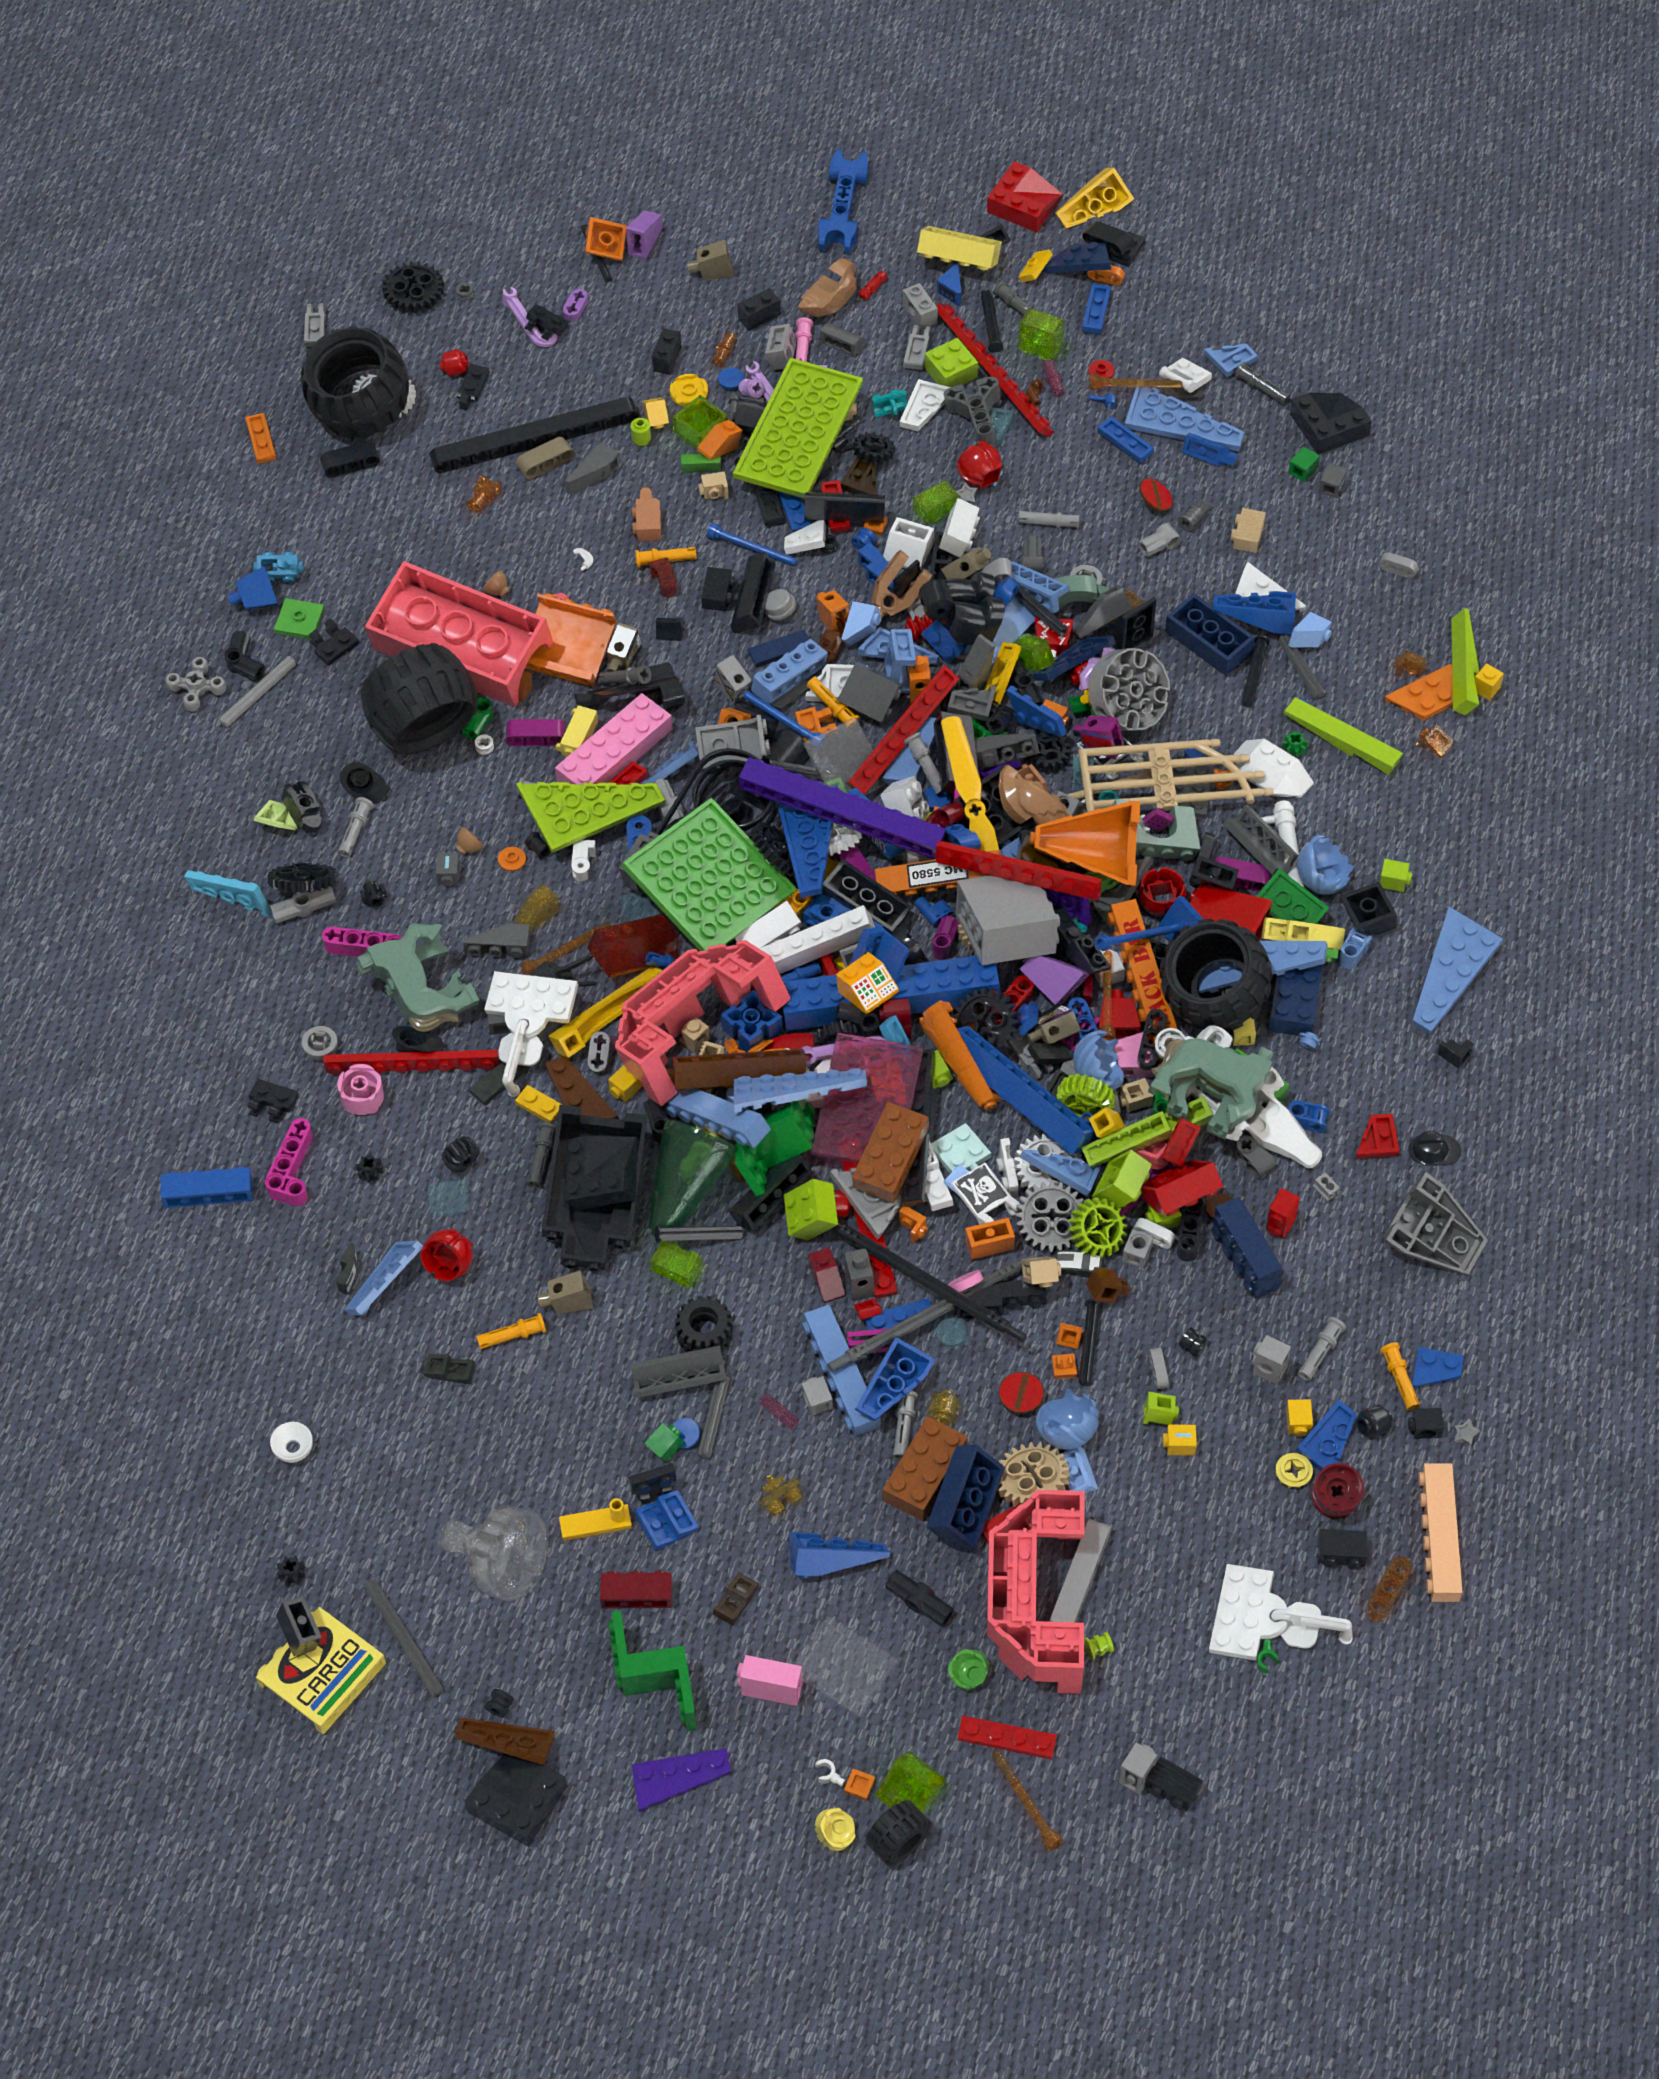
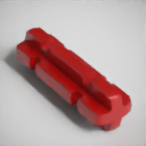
M879 271L859 291V297L867 300L871 296L870 294H873L887 280L886 272Z

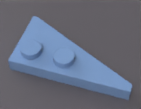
M879 627L858 648V655L885 658L890 631ZM914 644L915 656H927L929 664L936 665L939 662V655Z
M693 741L687 744L690 749L685 753L680 751L673 755L654 771L656 774L649 779H645L640 784L654 783L655 780L664 779L668 775L672 777L680 771L681 766L693 763L699 754Z
M1024 1149L1020 1155V1158L1066 1185H1070L1085 1196L1090 1193L1102 1165L1090 1168L1089 1164L1082 1162V1159H1073L1068 1156L1052 1153L1048 1157L1039 1155V1151Z

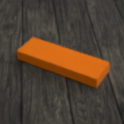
M261 413L245 417L257 464L277 460L265 414Z

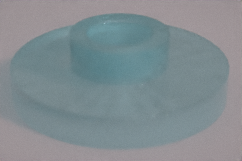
M948 1318L939 1323L936 1335L941 1344L948 1347H956L965 1341L967 1329L962 1321Z

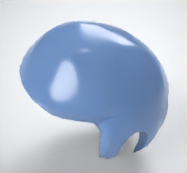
M1317 835L1307 842L1300 851L1297 859L1299 878L1314 893L1323 895L1339 893L1347 888V884L1350 881L1349 875L1354 867L1348 864V857L1340 853L1339 846L1331 845L1330 838L1321 839L1326 836Z
M1097 1030L1083 1037L1075 1048L1073 1061L1076 1074L1078 1073L1081 1076L1086 1074L1089 1077L1094 1076L1097 1080L1102 1079V1083L1109 1084V1088L1115 1090L1124 1082L1123 1071L1116 1063L1118 1055L1113 1051V1048L1119 1042L1117 1039H1104L1103 1037L1108 1034L1106 1031Z
M1066 1389L1064 1398L1049 1401L1039 1409L1036 1416L1037 1429L1044 1440L1054 1448L1065 1450L1081 1447L1097 1431L1099 1411L1096 1409V1402L1082 1392L1083 1397L1081 1398L1075 1396L1072 1389Z

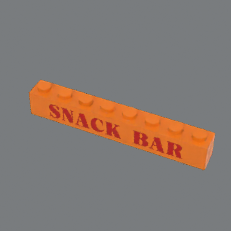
M1136 899L1111 905L1110 911L1107 913L1109 925H1113L1115 931L1113 936L1146 930ZM1149 938L1119 944L1121 950L1119 952L1120 960L1127 968L1125 975L1127 982L1131 983L1133 987L1131 993L1134 1002H1137L1139 1006L1138 1017L1140 1022H1144L1145 1025L1147 1014L1153 1009H1160L1166 1014L1164 1029H1177L1171 1007L1165 1000L1161 990L1162 980ZM1155 1016L1153 1019V1029H1157L1159 1017ZM1148 1035V1042L1150 1041V1044H1155L1156 1036ZM1158 1056L1157 1065L1159 1066L1163 1059Z

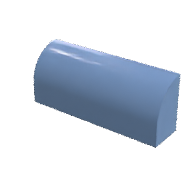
M1015 597L1005 607L1002 623L992 642L996 646L991 666L995 663L1002 642L1014 643L1037 617ZM967 645L965 651L963 652V654L966 657L968 656L972 648V645Z
M928 717L915 734L921 733L920 737L926 748L930 749L929 756L934 762L937 750L933 723L936 718ZM908 744L897 754L885 772L883 779L889 786L893 782L915 776L916 780L920 782L921 787L925 782L927 776L918 760L915 761L913 759V753Z

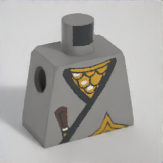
M734 655L717 664L714 684L733 704L742 701L751 705L752 703L743 697V693L745 691L751 692L752 680Z

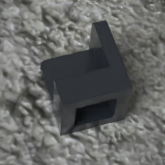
M1452 1039L1447 1043L1442 1041L1439 1044L1437 1054L1459 1069L1471 1056L1474 1044L1468 1039L1462 1045H1459Z

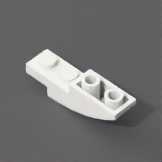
M929 1140L925 1201H928L931 1210L935 1211L953 1206V1199L947 1185L944 1184L945 1180L939 1169L938 1159Z

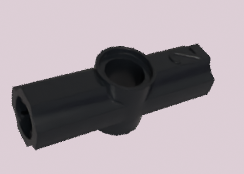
M1018 657L1011 674V679L1017 688V693L1022 696L1027 694L1032 697V701L1036 705L1040 706L1044 701L1034 683V676L1029 673L1022 657Z
M897 1569L891 1573L885 1583V1588L903 1599L908 1608L915 1613H923L940 1626L946 1624L954 1612V1608L935 1596L929 1586L922 1582L916 1583Z

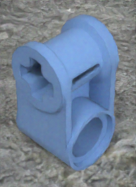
M1353 927L1342 945L1339 964L1346 969L1355 968L1370 947L1373 936L1359 933Z

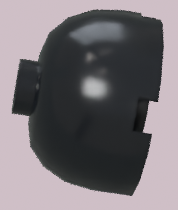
M903 924L900 925L891 935L909 949L904 965L918 964L925 961L927 958L918 943L908 934L907 928Z

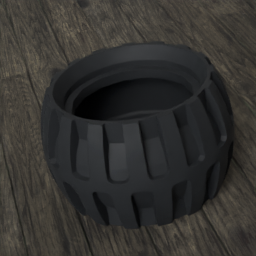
M349 326L341 330L336 329L331 334L317 340L314 347L308 350L306 360L302 364L301 386L310 411L322 425L338 435L341 434L346 438L370 437L371 434L380 433L386 430V427L391 423H395L401 411L406 407L409 394V379L405 363L393 344L372 329L366 327L363 329L357 326ZM369 369L379 370L377 377L363 389L343 396L331 395L337 384L351 374Z
M437 643L421 644L401 651L372 670L368 678L362 683L361 702L369 726L384 745L400 755L423 752L444 743L468 725L473 715L477 712L476 691L467 669L449 649L443 645L439 646Z

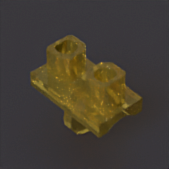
M768 1475L766 1477L767 1485L762 1487L764 1493L772 1490L773 1493L762 1499L758 1504L762 1509L766 1507L772 1516L777 1515L785 1509L778 1499L779 1497L785 1495L791 1505L803 1497L797 1486L800 1482L797 1478H794L780 1487L779 1484L785 1481L784 1478L780 1475L775 1479L772 1475Z

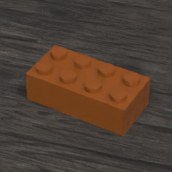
M887 1101L852 1176L853 1188L895 1203L929 1129V1117Z
M927 1416L882 1489V1501L924 1521L938 1497L956 1446L968 1445V1436Z

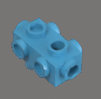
M269 552L258 555L257 562H254V571L264 566L265 568L273 567L272 571H267L271 583L275 579H282L283 582H294L295 578H299V573H303V561H299V557L292 552H284L282 555H275Z

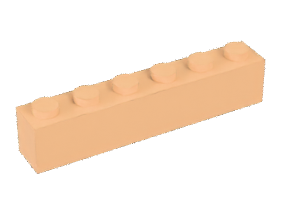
M1424 1463L1422 1472L1418 1473V1485L1423 1486V1493H1420V1507H1424L1425 1515L1421 1516L1422 1529H1426V1536H1423V1550L1428 1551V1558H1425L1424 1561L1425 1572H1429L1430 1578L1426 1580V1592L1431 1594V1602H1460L1462 1580L1452 1464Z

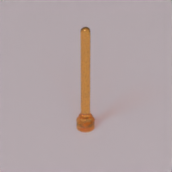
M1092 373L1089 378L1090 389H1099L1103 386L1181 388L1183 386L1180 380L1103 378L1099 374Z
M606 921L537 960L528 959L520 964L522 972L525 975L530 974L544 961L551 962L609 930L611 923Z
M1107 950L1103 955L1111 968L1110 970L1103 971V1025L1099 1030L1108 1032L1103 1037L1104 1039L1113 1040L1116 1039V1030L1112 1026V953Z
M999 1750L993 1751V1759L1042 1833V1844L1045 1849L1051 1851L1063 1843V1839L1058 1831L1049 1828Z

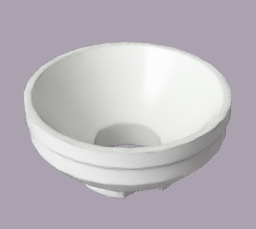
M287 1422L280 1425L273 1432L270 1440V1446L275 1456L281 1461L289 1463L304 1459L310 1453L313 1445L310 1430L299 1422ZM291 1442H297L300 1448L297 1452L290 1453L286 1449L287 1445Z

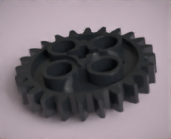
M410 261L408 266L405 263L402 264L403 267L401 268L396 265V271L390 269V275H385L386 280L382 281L384 299H387L388 305L392 304L393 309L398 307L399 312L403 309H406V313H409L410 310L416 313L417 309L424 312V307L431 309V303L437 305V300H441V294H444L443 288L445 287L442 275H440L439 270H434V266L428 268V263L421 266L420 261L416 265Z
M763 821L761 823L758 822L750 831V836L753 837L751 840L755 842L754 846L759 848L758 852L763 854L764 859L769 861L770 865H775L778 871L782 870L784 875L788 874L789 877L793 876L796 879L786 837L782 830L778 831L774 825L771 827L768 822L766 824Z
M311 862L292 863V865L285 864L284 867L278 866L277 869H272L268 874L269 887L278 889V891L285 890L286 893L293 891V893L313 892V890L321 891V888L328 889V886L333 887V884H336L337 871L335 868L327 866V864L320 865V863L312 864Z
M982 988L981 992L973 990V995L967 993V1001L959 1000L962 1007H955L959 1012L958 1015H952L954 1019H957V1022L954 1023L957 1028L970 1027L973 1023L975 1026L974 1031L986 1041L987 1036L991 1033L993 1040L990 1044L1002 1054H1005L1004 1047L1012 1048L1009 1041L1017 1040L1013 1033L1020 1032L1019 1029L1015 1028L1016 1024L1021 1023V1021L1015 1020V1016L1019 1012L1012 1011L1016 1005L1008 1004L1011 998H1003L1004 993H996V989H990L988 992L987 988ZM981 1004L984 1005V1012L982 1014L979 1012ZM999 1014L1002 1015V1022L1000 1024L997 1023V1016Z

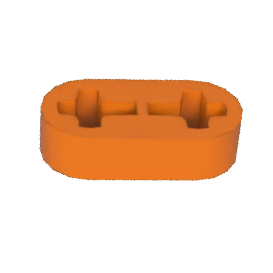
M1112 265L1111 270H1094L1087 273L1092 280L1113 285L1122 284L1125 272L1121 268Z

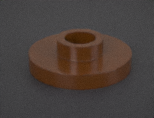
M1222 1193L1209 1197L1205 1204L1207 1215L1213 1219L1216 1206L1233 1199Z

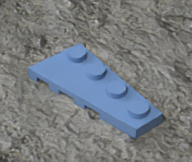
M419 1241L395 1242L344 1310L351 1316L366 1313L374 1300L423 1248V1245Z

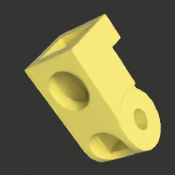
M1249 1018L1243 1022L1244 1026L1233 1030V1046L1255 1045L1256 1031L1254 1019Z

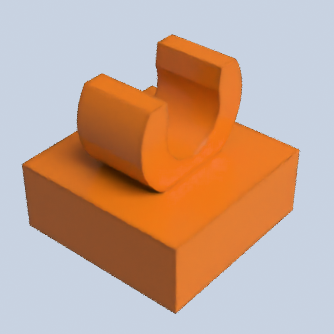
M1075 1354L1052 1355L1054 1379L1077 1378Z

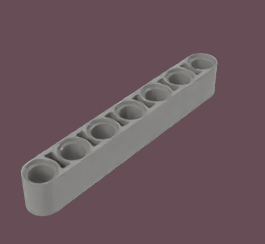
M1092 1519L1088 1520L1084 1530V1538L1080 1540L1049 1622H1077L1110 1536L1112 1526Z

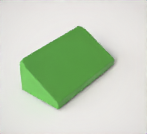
M703 454L681 455L682 472L721 471V456L709 460Z

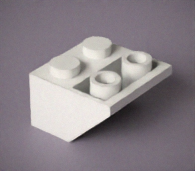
M897 517L889 532L883 557L889 563L892 557L899 550H902L909 556L902 568L906 569L917 559L920 562V569H922L934 545V528Z
M915 776L893 782L881 794L885 807L889 809H897L903 814L918 817L922 821L929 814V805L927 801H924L921 784L916 780Z

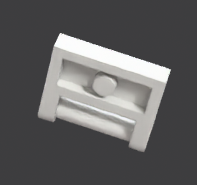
M1181 358L1169 367L1164 366L1159 372L1161 378L1169 379L1179 384L1189 393L1212 379L1211 372L1184 358Z

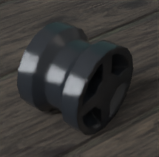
M1191 1327L1181 1338L1179 1346L1183 1349L1187 1348L1190 1354L1196 1356L1204 1347L1207 1338L1204 1335H1198L1196 1330Z
M493 1689L491 1699L486 1702L484 1708L493 1715L505 1718L508 1713L507 1708L512 1705L514 1698L503 1690Z

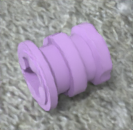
M743 379L739 384V391L743 396L760 398L765 390L764 383L760 379Z

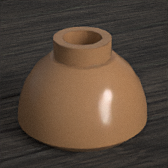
M502 570L497 571L483 587L484 593L503 597L509 591L507 578Z
M461 827L457 834L458 844L455 847L463 855L481 850L483 843L466 827Z

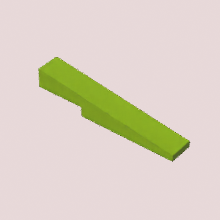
M1464 608L1451 618L1453 711L1467 715L1479 705L1475 676L1479 673L1469 609Z
M1296 697L1284 710L1285 715L1352 757L1354 754L1358 755L1387 775H1390L1403 755L1397 749Z
M1205 1096L1187 1103L1188 1112L1185 1120L1199 1127L1208 1124L1214 1116ZM1161 1111L1081 1148L1090 1168L1108 1162L1129 1150L1137 1151L1169 1139L1179 1119L1170 1114H1164Z

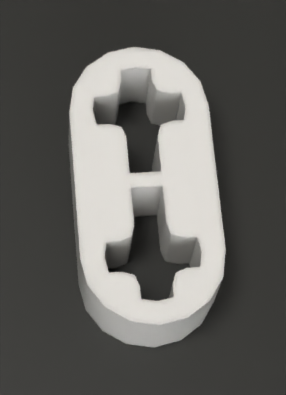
M1144 1218L1138 1219L1133 1228L1134 1230L1145 1231L1154 1236L1153 1243L1165 1249H1169L1176 1239L1174 1233Z

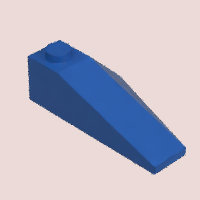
M1270 591L1269 595L1258 596L1257 592L1251 593L1248 597H1242L1239 594L1214 596L1213 610L1272 633L1285 635L1292 634L1296 593Z

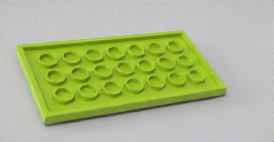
M790 358L733 472V478L805 499V492H811L861 389L863 378Z

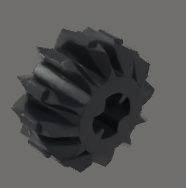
M462 1136L459 1139L456 1138L448 1147H445L441 1156L445 1166L452 1172L458 1173L471 1166L477 1160L480 1152L474 1140L470 1137Z

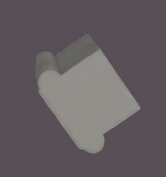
M1326 1173L1315 1179L1313 1187L1327 1202L1341 1192L1340 1187Z

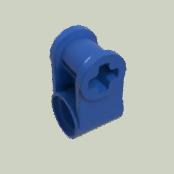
M952 824L946 827L949 843L977 850L980 849V839L975 832L970 831L961 824Z
M1300 1100L1292 1101L1289 1104L1288 1110L1303 1129L1317 1133H1323L1327 1130L1326 1117L1330 1113V1109L1327 1106Z

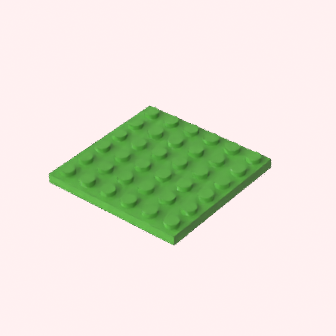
M712 798L625 860L621 865L628 875L699 951L707 950L708 946L727 945L752 923L772 911L797 890L780 870L776 869L775 865H770V862L764 859L763 854L758 852L759 848L754 846L755 843Z

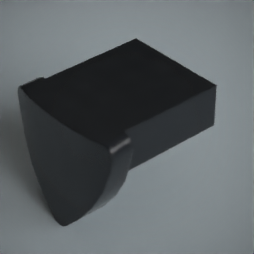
M656 618V639L681 641L684 618Z

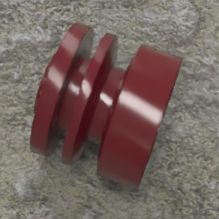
M1334 1463L1327 1465L1319 1472L1311 1488V1500L1314 1508L1321 1515L1331 1519H1341L1349 1516L1355 1511L1363 1496L1364 1483L1361 1475L1355 1468L1347 1464ZM1338 1490L1340 1492L1339 1496L1333 1497L1332 1493Z

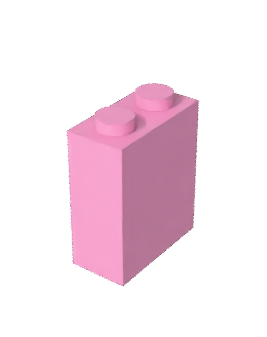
M745 1655L744 1663H739L737 1677H739L738 1686L741 1687L742 1695L798 1706L803 1685L802 1666Z

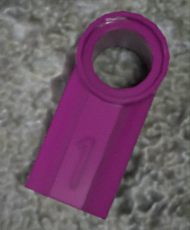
M952 916L942 917L937 933L933 936L932 954L935 959L946 960L951 955V948L959 925V921Z

